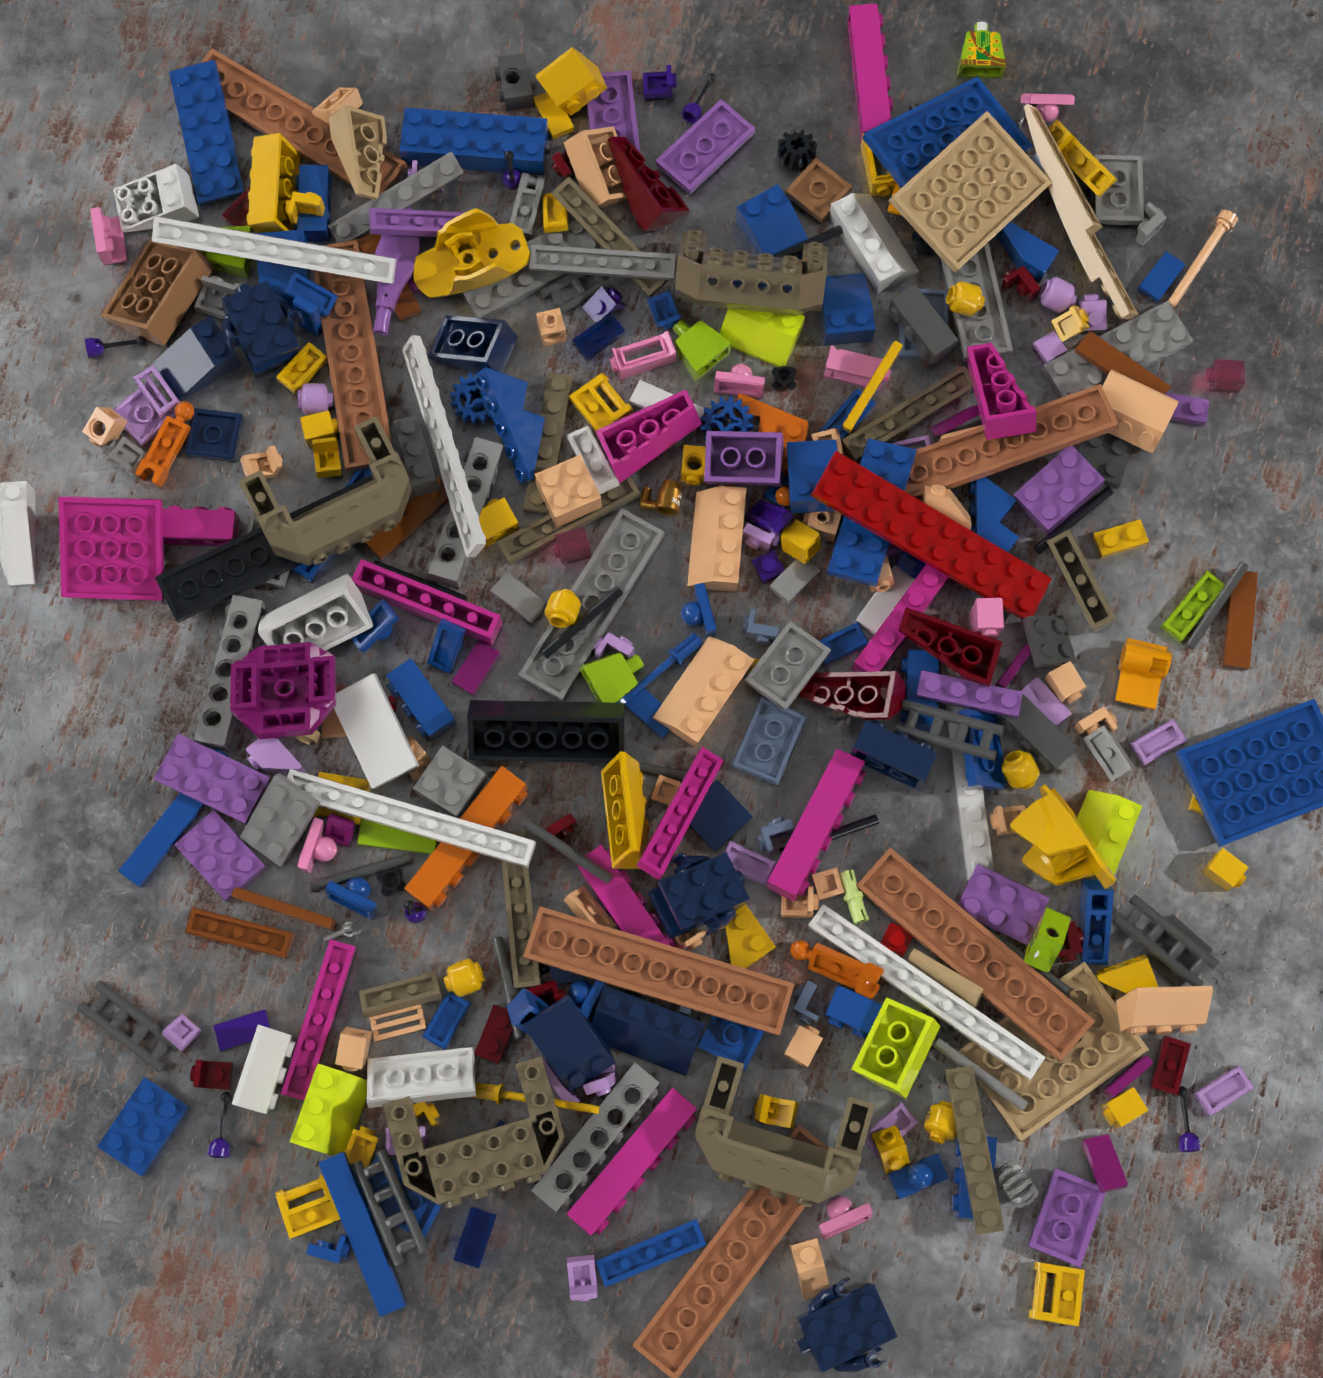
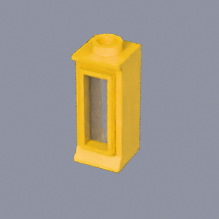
M862 139L861 151L870 195L883 197L893 193L896 181Z

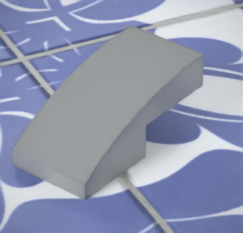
M796 559L775 579L769 589L789 604L802 589H805L815 579L821 570L810 561L805 565Z
M507 572L490 590L493 596L510 606L517 615L531 624L547 605L533 591Z

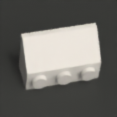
M257 1026L232 1101L233 1105L268 1114L269 1109H275L279 1097L278 1094H275L278 1083L283 1084L287 1068L283 1066L286 1057H292L296 1042H292V1035L265 1026Z

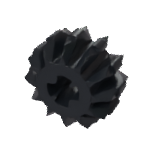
M794 128L791 130V134L784 132L782 139H779L777 144V156L781 158L782 165L789 163L790 170L797 166L801 171L803 165L808 166L816 158L817 143L812 141V133L805 135L804 129L797 133Z

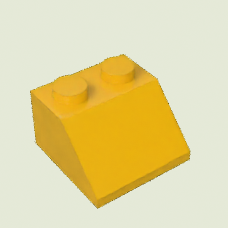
M573 47L535 75L555 104L570 116L607 89L598 66Z

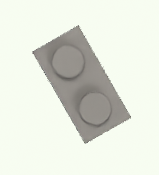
M1107 724L1083 738L1111 782L1135 768Z

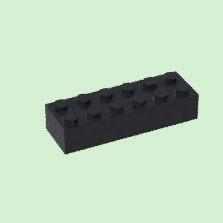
M470 700L467 714L469 760L609 763L620 751H625V703Z

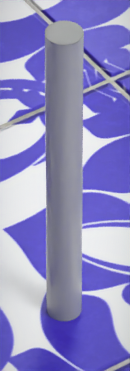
M940 1038L933 1045L934 1048L959 1066L973 1065L974 1075L977 1079L1020 1110H1023L1028 1104L1025 1099Z

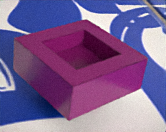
M331 813L327 819L324 837H330L335 843L348 847L352 842L355 822Z

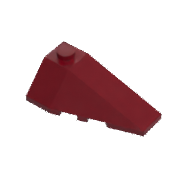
M908 607L905 608L898 629L900 633L964 679L986 687L990 686L1003 641L989 636H982L978 632Z
M896 671L820 672L812 676L798 697L864 720H890L902 709L907 685Z

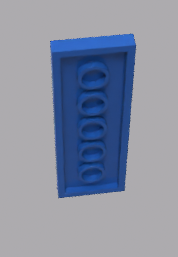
M210 60L169 71L198 204L202 207L239 197L245 191V186L217 63L215 60Z
M868 438L860 465L905 491L916 457V449ZM844 516L828 567V575L877 587L890 542Z

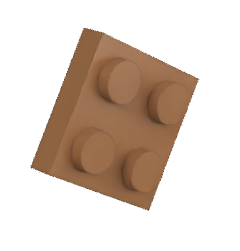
M815 158L785 190V195L822 223L829 216L831 204L847 196L852 191V185Z

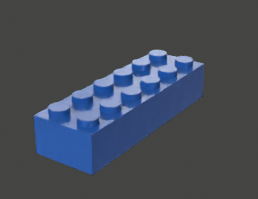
M405 108L399 151L401 159L407 165H412V160H417L419 166L426 167L452 151L462 169L504 173L508 170V162L504 154L506 151H512L514 154L512 159L513 169L519 171L520 174L528 173L530 175L544 176L549 136L547 118Z

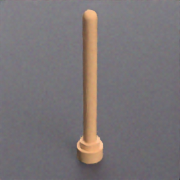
M1222 210L1217 216L1215 230L1168 300L1172 307L1178 304L1224 232L1233 229L1237 223L1238 218L1233 212Z

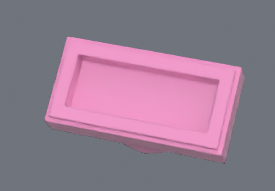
M1021 94V103L1037 104L1036 107L1045 123H1050L1057 117L1059 112L1057 104L1074 105L1075 96L1070 94Z
M736 364L732 366L729 373L716 371L714 392L736 396L740 393L751 398L762 399L765 377L753 376L751 368L746 364Z
M318 818L312 820L297 864L302 872L311 874L315 859L320 862H327L333 859L337 853L335 841L330 837H324L326 823Z
M835 1196L827 1205V1213L831 1220L820 1224L819 1231L822 1238L826 1240L872 1219L873 1211L869 1203L854 1209L850 1199L845 1196Z

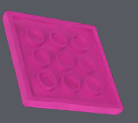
M86 496L58 497L61 597L164 600V595L155 579L156 576L164 573L162 499Z

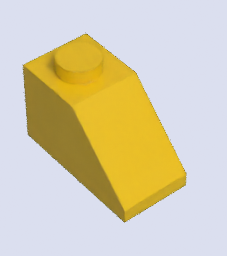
M505 497L500 500L493 499L482 508L479 523L486 538V545L482 549L520 530L518 521Z
M1146 954L1095 971L1099 981L1126 994L1136 988L1158 987Z

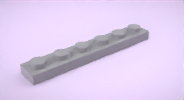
M451 151L381 193L378 199H371L331 223L328 227L338 243L355 240L370 231L368 215L370 208L407 209L465 173Z
M531 244L529 269L541 272L675 281L677 255Z

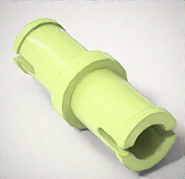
M847 870L839 873L845 894L843 897L844 903L848 904L853 925L861 924L869 920L862 900L864 895L856 886L857 881L854 870H850V872Z

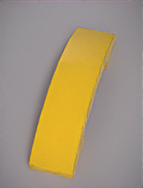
M1057 119L1048 127L1070 169L1098 197L1117 181Z

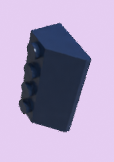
M606 985L591 1022L608 1047L683 1076L687 1074L705 1026L703 1022Z

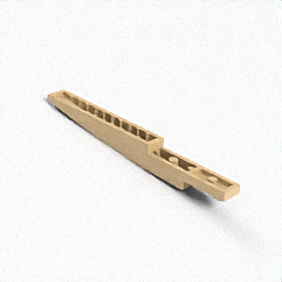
M1026 104L1024 110L1037 156L1040 159L1045 175L1052 182L1048 188L1070 241L1090 281L1100 284L1106 296L1111 297L1114 303L1112 308L1119 318L1131 320L1139 314L1095 235V232L1100 230L1102 226L1037 107Z

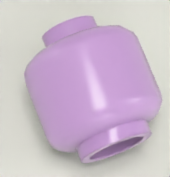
M1059 277L1047 279L1042 284L1038 297L1041 298V304L1057 313H1062L1067 308L1069 309L1075 304L1077 296L1074 295L1075 287Z
M306 383L302 386V389H298V409H302L305 415L328 411V407H333V392H328L325 384Z

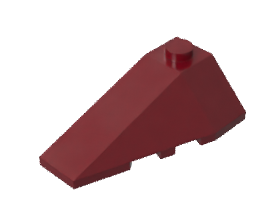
M610 137L608 139L631 212L637 219L639 227L644 231L660 230L690 211L677 191L672 186L668 189L659 180L661 174L644 164V156L626 137Z

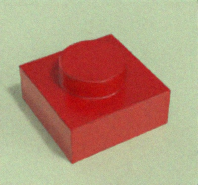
M890 922L880 943L903 958L913 936L902 927Z

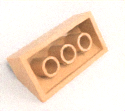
M718 486L696 492L687 588H694L695 584L703 583L706 590L737 592L747 488Z
M708 636L653 716V719L695 747L754 659L734 645Z

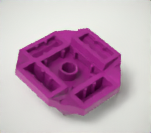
M311 642L259 646L248 653L242 660H237L231 664V713L259 739L312 735L336 706L335 656L325 652Z

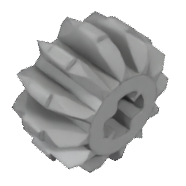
M1010 1161L1007 1164L1005 1163L995 1173V1180L1017 1208L1021 1209L1026 1205L1028 1206L1038 1196L1037 1188L1017 1162Z

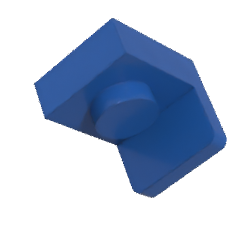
M342 1234L340 1235L336 1250L333 1249V1243L318 1239L317 1244L309 1243L306 1254L331 1262L341 1263L342 1259H347L351 1244L348 1242V1236Z

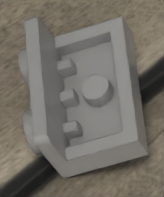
M202 276L201 282L203 287L194 308L198 312L223 319L225 314L222 299L235 294V289L241 284L233 283L232 285L216 276Z

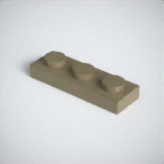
M436 971L359 991L364 1018L442 999Z

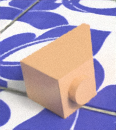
M942 485L925 486L922 502L971 530L972 525L969 513L950 489H946Z
M812 1238L789 1245L804 1300L813 1298L820 1290L829 1287L818 1239Z

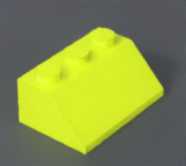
M728 308L719 334L729 340L731 348L776 367L786 366L803 330L805 316Z
M1088 790L1077 820L1114 875L1142 806L1119 795Z
M886 997L851 1070L878 1086L906 1099L940 1029V1025L934 1018Z
M317 1064L290 1142L331 1156L345 1151L353 1129H356L367 1100V1080Z

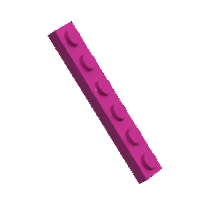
M703 746L698 751L636 865L637 867L658 880L662 877L724 761Z
M331 939L329 941L282 1088V1095L305 1100L317 1064L321 1062L357 948L353 945Z

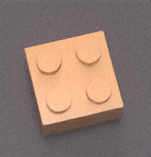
M581 454L535 474L536 486L556 527L602 508L601 496Z

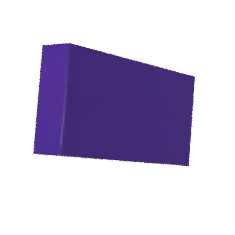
M760 499L744 517L748 523L777 534L793 515L787 509Z
M264 1009L213 1025L219 1050L222 1052L251 1043L258 1025L271 1028L267 1011Z

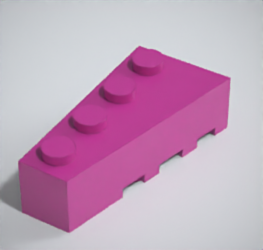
M992 342L968 346V370L986 440L1036 432L1037 411L1033 405L1030 406L1027 396L1017 386L1016 379L1006 369L1005 362Z
M685 389L597 430L596 433L619 483H621L699 427L701 422L695 406Z

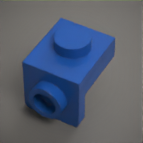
M670 290L646 299L656 327L663 326L664 330L674 327L677 323L676 320L682 318L681 314H678Z

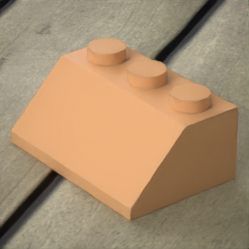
M614 126L584 130L563 142L581 190L600 209L627 200L608 143L610 137H618Z
M1110 370L1102 388L1119 423V429L1109 433L1153 454L1179 401L1114 370Z
M1213 987L1136 988L1116 1000L1120 1031L1131 1032L1132 1036L1145 1035L1147 1031H1156L1157 1035L1170 1034L1172 1030H1180L1181 1034L1195 1033L1197 1028L1207 1022Z

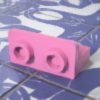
M100 207L90 209L96 252L102 263L109 265L126 262L128 257L119 216L109 218L108 215L104 216Z

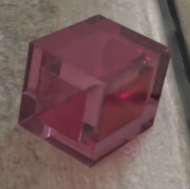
M1215 359L1205 372V382L1209 383V391L1238 393L1245 384L1244 361Z
M584 527L555 535L556 543L552 544L555 558H561L562 565L591 558V549Z

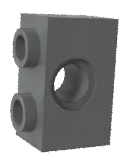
M526 53L497 57L499 66L494 67L496 82L501 81L502 87L498 88L500 102H505L506 111L534 107Z

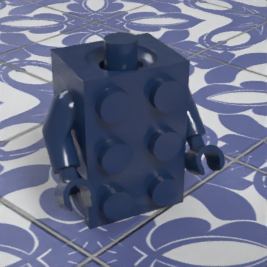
M268 280L249 287L248 284L240 285L235 289V294L222 299L225 314L222 319V335L228 344L231 354H235L234 348L241 347L254 376L290 362L298 354L297 348H299V344L291 329H295L294 323L301 322L302 325L305 324L300 311L295 310L282 296L274 295Z
M727 852L711 859L707 856L677 854L670 860V862L673 861L677 865V868L674 869L676 874L658 881L659 887L648 892L670 940L704 925L708 927V931L705 933L707 936L715 931L722 930L735 917L736 910L750 900L743 886L745 883L744 876L741 871L735 870Z
M846 1277L837 1284L820 1290L808 1304V1312L796 1317L804 1335V1338L797 1340L799 1349L803 1357L810 1353L812 1354L820 1372L831 1368L837 1372H857L871 1366L877 1368L887 1361L886 1359L880 1361L876 1358L875 1353L882 1350L878 1346L898 1336L874 1284L868 1283L848 1291L844 1283L851 1279Z

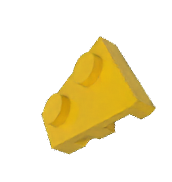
M746 904L736 910L735 917L725 928L732 965L747 969L774 950L776 946Z

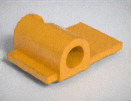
M1127 638L1121 651L1118 667L1120 675L1115 701L1155 710L1161 679L1163 680L1168 674L1172 652H1168L1165 646Z

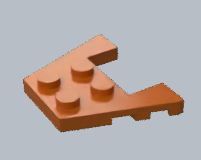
M738 393L737 401L739 399L742 400V408L748 405L750 411L747 414H753V419L760 420L758 432H777L783 434V474H788L786 442L807 441L808 421ZM735 411L736 417L743 418L739 412Z

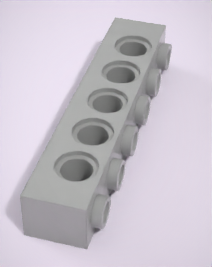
M475 437L473 444H469L465 454L467 462L465 467L462 466V469L465 471L468 488L470 486L479 487L476 492L472 493V500L475 510L480 516L482 508L490 500L505 456V450L502 444ZM482 463L486 465L483 470L474 469L477 464ZM450 508V511H446L443 516L442 526L444 528L442 534H438L435 539L434 548L436 551L434 557L429 558L426 571H428L431 581L459 589L470 557H466L461 538L451 537V534L458 531ZM452 553L456 555L452 561L443 560L446 554Z
M233 595L231 602H228L226 605L225 616L227 618L225 626H221L219 630V648L214 651L212 657L214 667L212 674L209 673L206 679L207 693L205 698L201 699L199 705L200 719L199 722L194 724L192 731L194 741L203 746L228 752L230 750L238 719L232 715L230 710L231 676L223 677V673L227 668H231V664L237 660H242L248 653L257 648L260 636L258 634L260 617L264 616L267 610L262 600ZM239 621H247L244 628L236 629V624ZM241 644L237 652H229L232 645ZM228 692L225 700L217 701L219 693ZM221 716V721L218 725H210L213 717Z
M634 1063L599 1106V1114L593 1113L551 1165L547 1174L543 1175L542 1180H539L531 1191L554 1211L558 1212L560 1208L565 1211L575 1199L572 1193L576 1188L583 1189L592 1178L588 1174L595 1165L600 1168L609 1157L606 1151L612 1143L617 1146L625 1137L626 1133L623 1130L629 1122L634 1125L644 1112L640 1109L647 1101L651 1104L661 1092L657 1089L660 1083L638 1064ZM629 1089H636L640 1093V1099L635 1104H630L625 1100V1093ZM612 1110H619L623 1114V1121L618 1125H612L608 1121V1114ZM596 1131H602L606 1135V1142L599 1147L591 1143V1135ZM579 1152H584L589 1157V1162L584 1168H578L574 1165V1156ZM568 1174L571 1177L572 1182L568 1189L561 1190L558 1188L556 1180L559 1175Z

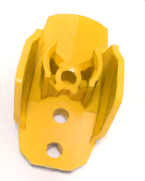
M478 208L467 211L448 221L438 231L434 248L416 256L413 274L414 282L421 292L431 299L474 290L505 279L524 268L529 261L530 251L523 230L513 223L498 224L492 216ZM515 244L521 245L518 250L512 249ZM491 253H498L495 258H490Z
M1045 784L1039 787L1042 798L1026 808L1010 824L1012 831L1033 845L1022 857L1023 865L1056 886L1095 875L1104 889L1111 887L1115 883L1116 878L1089 836L1078 823L1072 809L1055 788L1049 789Z

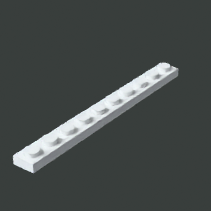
M158 216L154 217L153 242L390 284L394 283L397 262L395 258Z
M411 335L402 352L466 557H476L486 545L485 534L482 532L479 523V515L475 510L472 493L466 482L465 471L460 463L459 452L454 444L452 430L448 425L446 411L442 406L439 389L436 386L433 370L429 365L426 355V348L423 346L421 336Z
M939 661V672L941 675L964 679ZM944 703V709L949 712L958 714V711L968 709ZM946 721L948 738L954 739L958 724ZM950 749L967 880L969 881L977 863L994 870L984 794L981 788L968 787V781L965 776L964 755L962 752Z
M290 769L287 779L320 801L319 806L526 868L529 867L536 846L534 840Z
M824 904L809 923L808 927L853 959L865 964L870 962L883 968L882 979L1029 1081L1046 1058Z

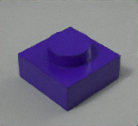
M774 550L751 561L762 584L776 579L785 570Z

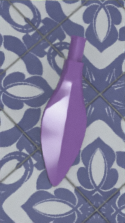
M381 236L375 255L395 258L397 262L393 284L377 281V300L375 305L377 314L373 333L388 335L391 314H394L398 298L414 272L415 259L420 251L419 236Z

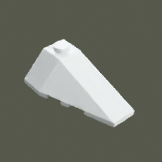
M27 481L0 483V562L10 587L35 585V490Z

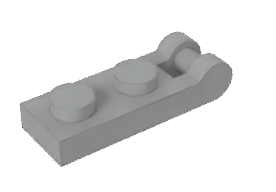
M522 173L510 223L522 229L525 237L532 238L547 178L544 176L536 178L531 177L528 173ZM529 186L536 187L535 190L528 189Z

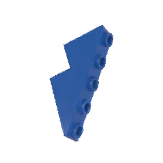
M485 367L475 375L476 386L483 394L485 407L492 415L495 422V430L501 436L505 446V453L515 469V477L521 484H525L534 477L545 417L523 410L528 382Z
M986 477L969 482V494H973V502L969 504V515L973 517L971 531L1009 553L1015 546L1019 536L1002 525L1001 522L1014 507L1016 499Z

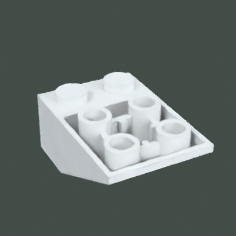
M177 164L113 189L123 233L153 229L155 216L186 222L199 218L191 175Z

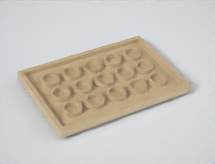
M986 111L888 201L955 273L1052 182L991 114Z
M1085 961L1061 977L1060 980L1071 987L1066 996L1092 1017L1095 1022L1061 1062L1055 1059L1007 1017L997 1024L1046 1057L1030 1081L973 1041L958 1050L959 1053L1028 1102L1026 1107L1020 1110L975 1077L980 1088L1019 1142L1149 1050L1140 1036H1132L1131 1032L1120 1031L1117 1005Z

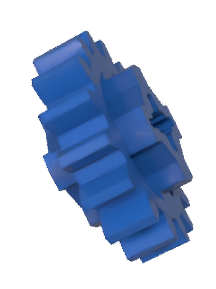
M470 372L468 373L469 379L465 380L463 377H460L461 384H453L455 392L450 393V398L453 400L450 402L451 407L456 409L454 411L456 417L462 415L463 423L470 419L473 426L476 425L478 420L481 421L482 425H485L486 418H489L491 421H493L491 413L487 411L483 394L476 386L475 377ZM461 397L466 402L465 408L461 404Z
M721 396L719 398L720 403L718 404L712 400V408H704L707 416L700 418L701 422L706 424L701 426L703 433L712 431L711 427L719 431L733 432L754 430V425L749 423L754 420L753 414H747L750 411L749 406L747 405L742 408V400L739 399L734 403L732 396L725 402ZM734 410L741 414L743 420L735 416ZM728 419L731 420L728 427H724L723 423H726Z

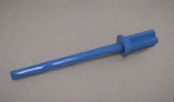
M693 632L673 650H667L670 657L643 678L616 703L628 702L673 663L681 666L683 664L682 661L702 645L699 636H696Z

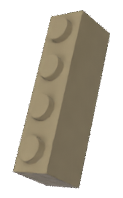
M1069 529L1048 540L1047 543L1092 630L1097 633L1119 622L1073 532Z

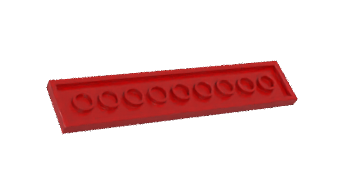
M837 451L833 453L811 494L813 498L983 598H1002L1003 609L1021 620L1028 616H1034L1052 580L1049 576Z

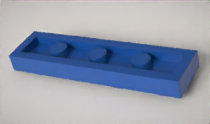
M697 1219L595 1262L604 1286L607 1287L707 1244Z

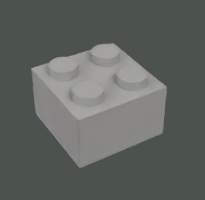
M442 745L413 789L418 796L449 816L460 819L488 779L485 772Z

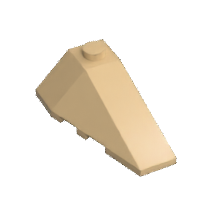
M345 105L329 117L331 138L355 194L376 200L379 197L382 177L380 165L384 162L383 146L387 142L384 116Z

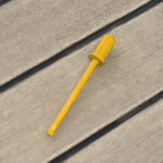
M476 1082V1096H472L473 1098L496 1101L498 1105H501L504 1099L526 1102L523 1093L505 1091L504 1083L493 1085ZM554 1099L555 1105L558 1108L599 1114V1106Z

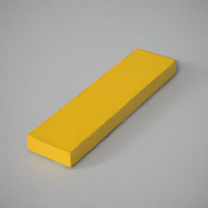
M897 341L892 343L843 423V430L851 433L900 353L903 344Z

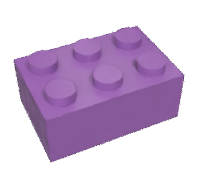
M706 431L704 481L708 485L782 487L783 434L777 432Z
M1073 446L1062 450L1014 493L1015 503L1048 535L1103 487L1105 479Z

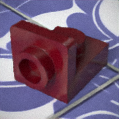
M1025 266L1017 270L1013 268L1003 276L1004 279L1001 285L1003 291L1016 285L1018 294L1021 297H1025L1029 303L1037 298L1040 286Z
M569 813L545 828V830L557 838L565 839L575 832L574 828L577 827V822L573 815ZM546 843L551 852L556 850Z
M196 1060V1065L192 1066L190 1072V1080L193 1082V1087L231 1090L234 1063Z

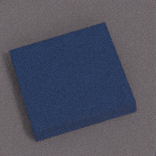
M194 408L195 412L191 419V429L185 449L186 457L235 463L243 415Z
M717 779L710 785L689 826L715 853L747 824L753 816Z

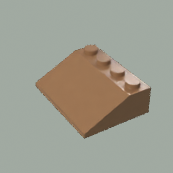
M150 238L100 317L137 336L144 337L149 342L165 346L202 288V276L209 277L214 266L198 249L153 242L152 238Z

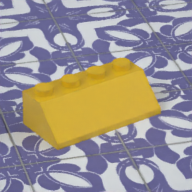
M280 133L254 137L251 149L252 169H250L251 185L248 192L249 213L247 214V223L256 233L294 230V224H291L288 215L285 213L287 200H291L293 191L299 192V189H296L295 175H299V165H302V157Z
M620 751L601 770L612 869H640L636 865L649 843L648 833L650 828L645 814L646 798L643 796L642 790L643 774L640 772L639 762L626 752Z

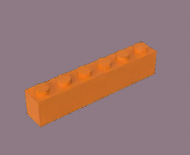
M501 766L460 819L497 829L499 825L504 826L512 816L510 811L516 804L520 806L528 795L526 793L528 790L526 783ZM441 842L404 889L429 910L432 911L434 907L439 908L447 898L445 893L451 886L455 888L464 876L461 873L467 866L472 867L480 854Z

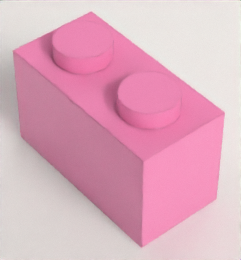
M976 598L969 612L970 630L978 632L982 636L998 639L1004 628L1002 598Z

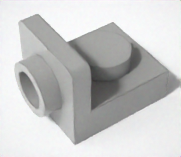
M1151 202L1145 205V220L1137 228L1139 232L1135 241L1141 246L1162 228L1167 218L1163 211Z
M124 436L119 441L114 439L106 449L109 452L106 459L114 461L132 475L136 472L141 460L147 454Z

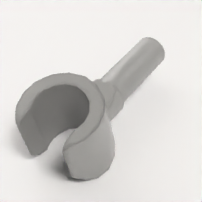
M358 920L344 922L341 929L325 935L324 941L328 942L330 939L333 940L340 936L351 937L359 935L362 930L355 932L352 930V924L358 922Z

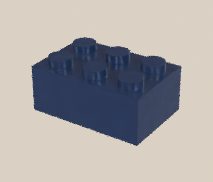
M866 720L850 755L865 761V767L919 791L938 753L934 752L933 747L926 743L919 742L917 744L909 740L910 737L902 732L895 731L893 733L885 729L886 726L879 721L872 720L870 722Z

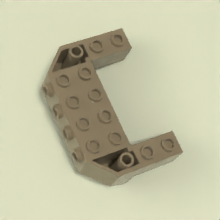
M699 230L683 232L677 263L675 295L677 297H685L690 302L701 306L788 315H801L812 310L815 312L822 310L827 273L828 246H823L819 242L804 244L802 260H799L797 257L790 255L779 258L773 257L769 253L750 255L748 252L741 250L734 251V253L724 252L720 248L706 250L707 234H702Z
M377 416L353 426L356 437L370 462L369 467L373 480L294 518H291L285 505L279 506L261 470L238 480L276 556L308 566L311 564L318 565L325 562L328 556L335 553H344L351 548V545L358 542H367L374 537V534L381 531L388 532L394 529L397 523L401 522L412 488L398 453L394 451Z
M542 1056L515 1064L530 1114L529 1118L425 1149L415 1108L410 1096L383 1104L404 1186L437 1205H445L446 1209L461 1205V1200L470 1197L474 1201L489 1196L488 1192L499 1189V1192L515 1188V1183L525 1181L526 1184L542 1180L541 1175L547 1174L565 1140Z
M718 1056L694 1134L712 1171L718 1173L717 1179L732 1183L735 1178L744 1181L743 1187L759 1191L760 1187L770 1189L769 1195L785 1200L786 1195L797 1198L795 1203L809 1208L812 1207V1203L818 1205L854 1184L875 1104L849 1096L834 1147H829L828 1149L735 1121L734 1117L730 1116L744 1064Z

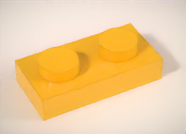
M308 342L276 378L296 395L298 389H302V386L310 381L325 365L328 358Z
M1141 519L1095 532L1092 535L1100 559L1142 547L1149 543Z

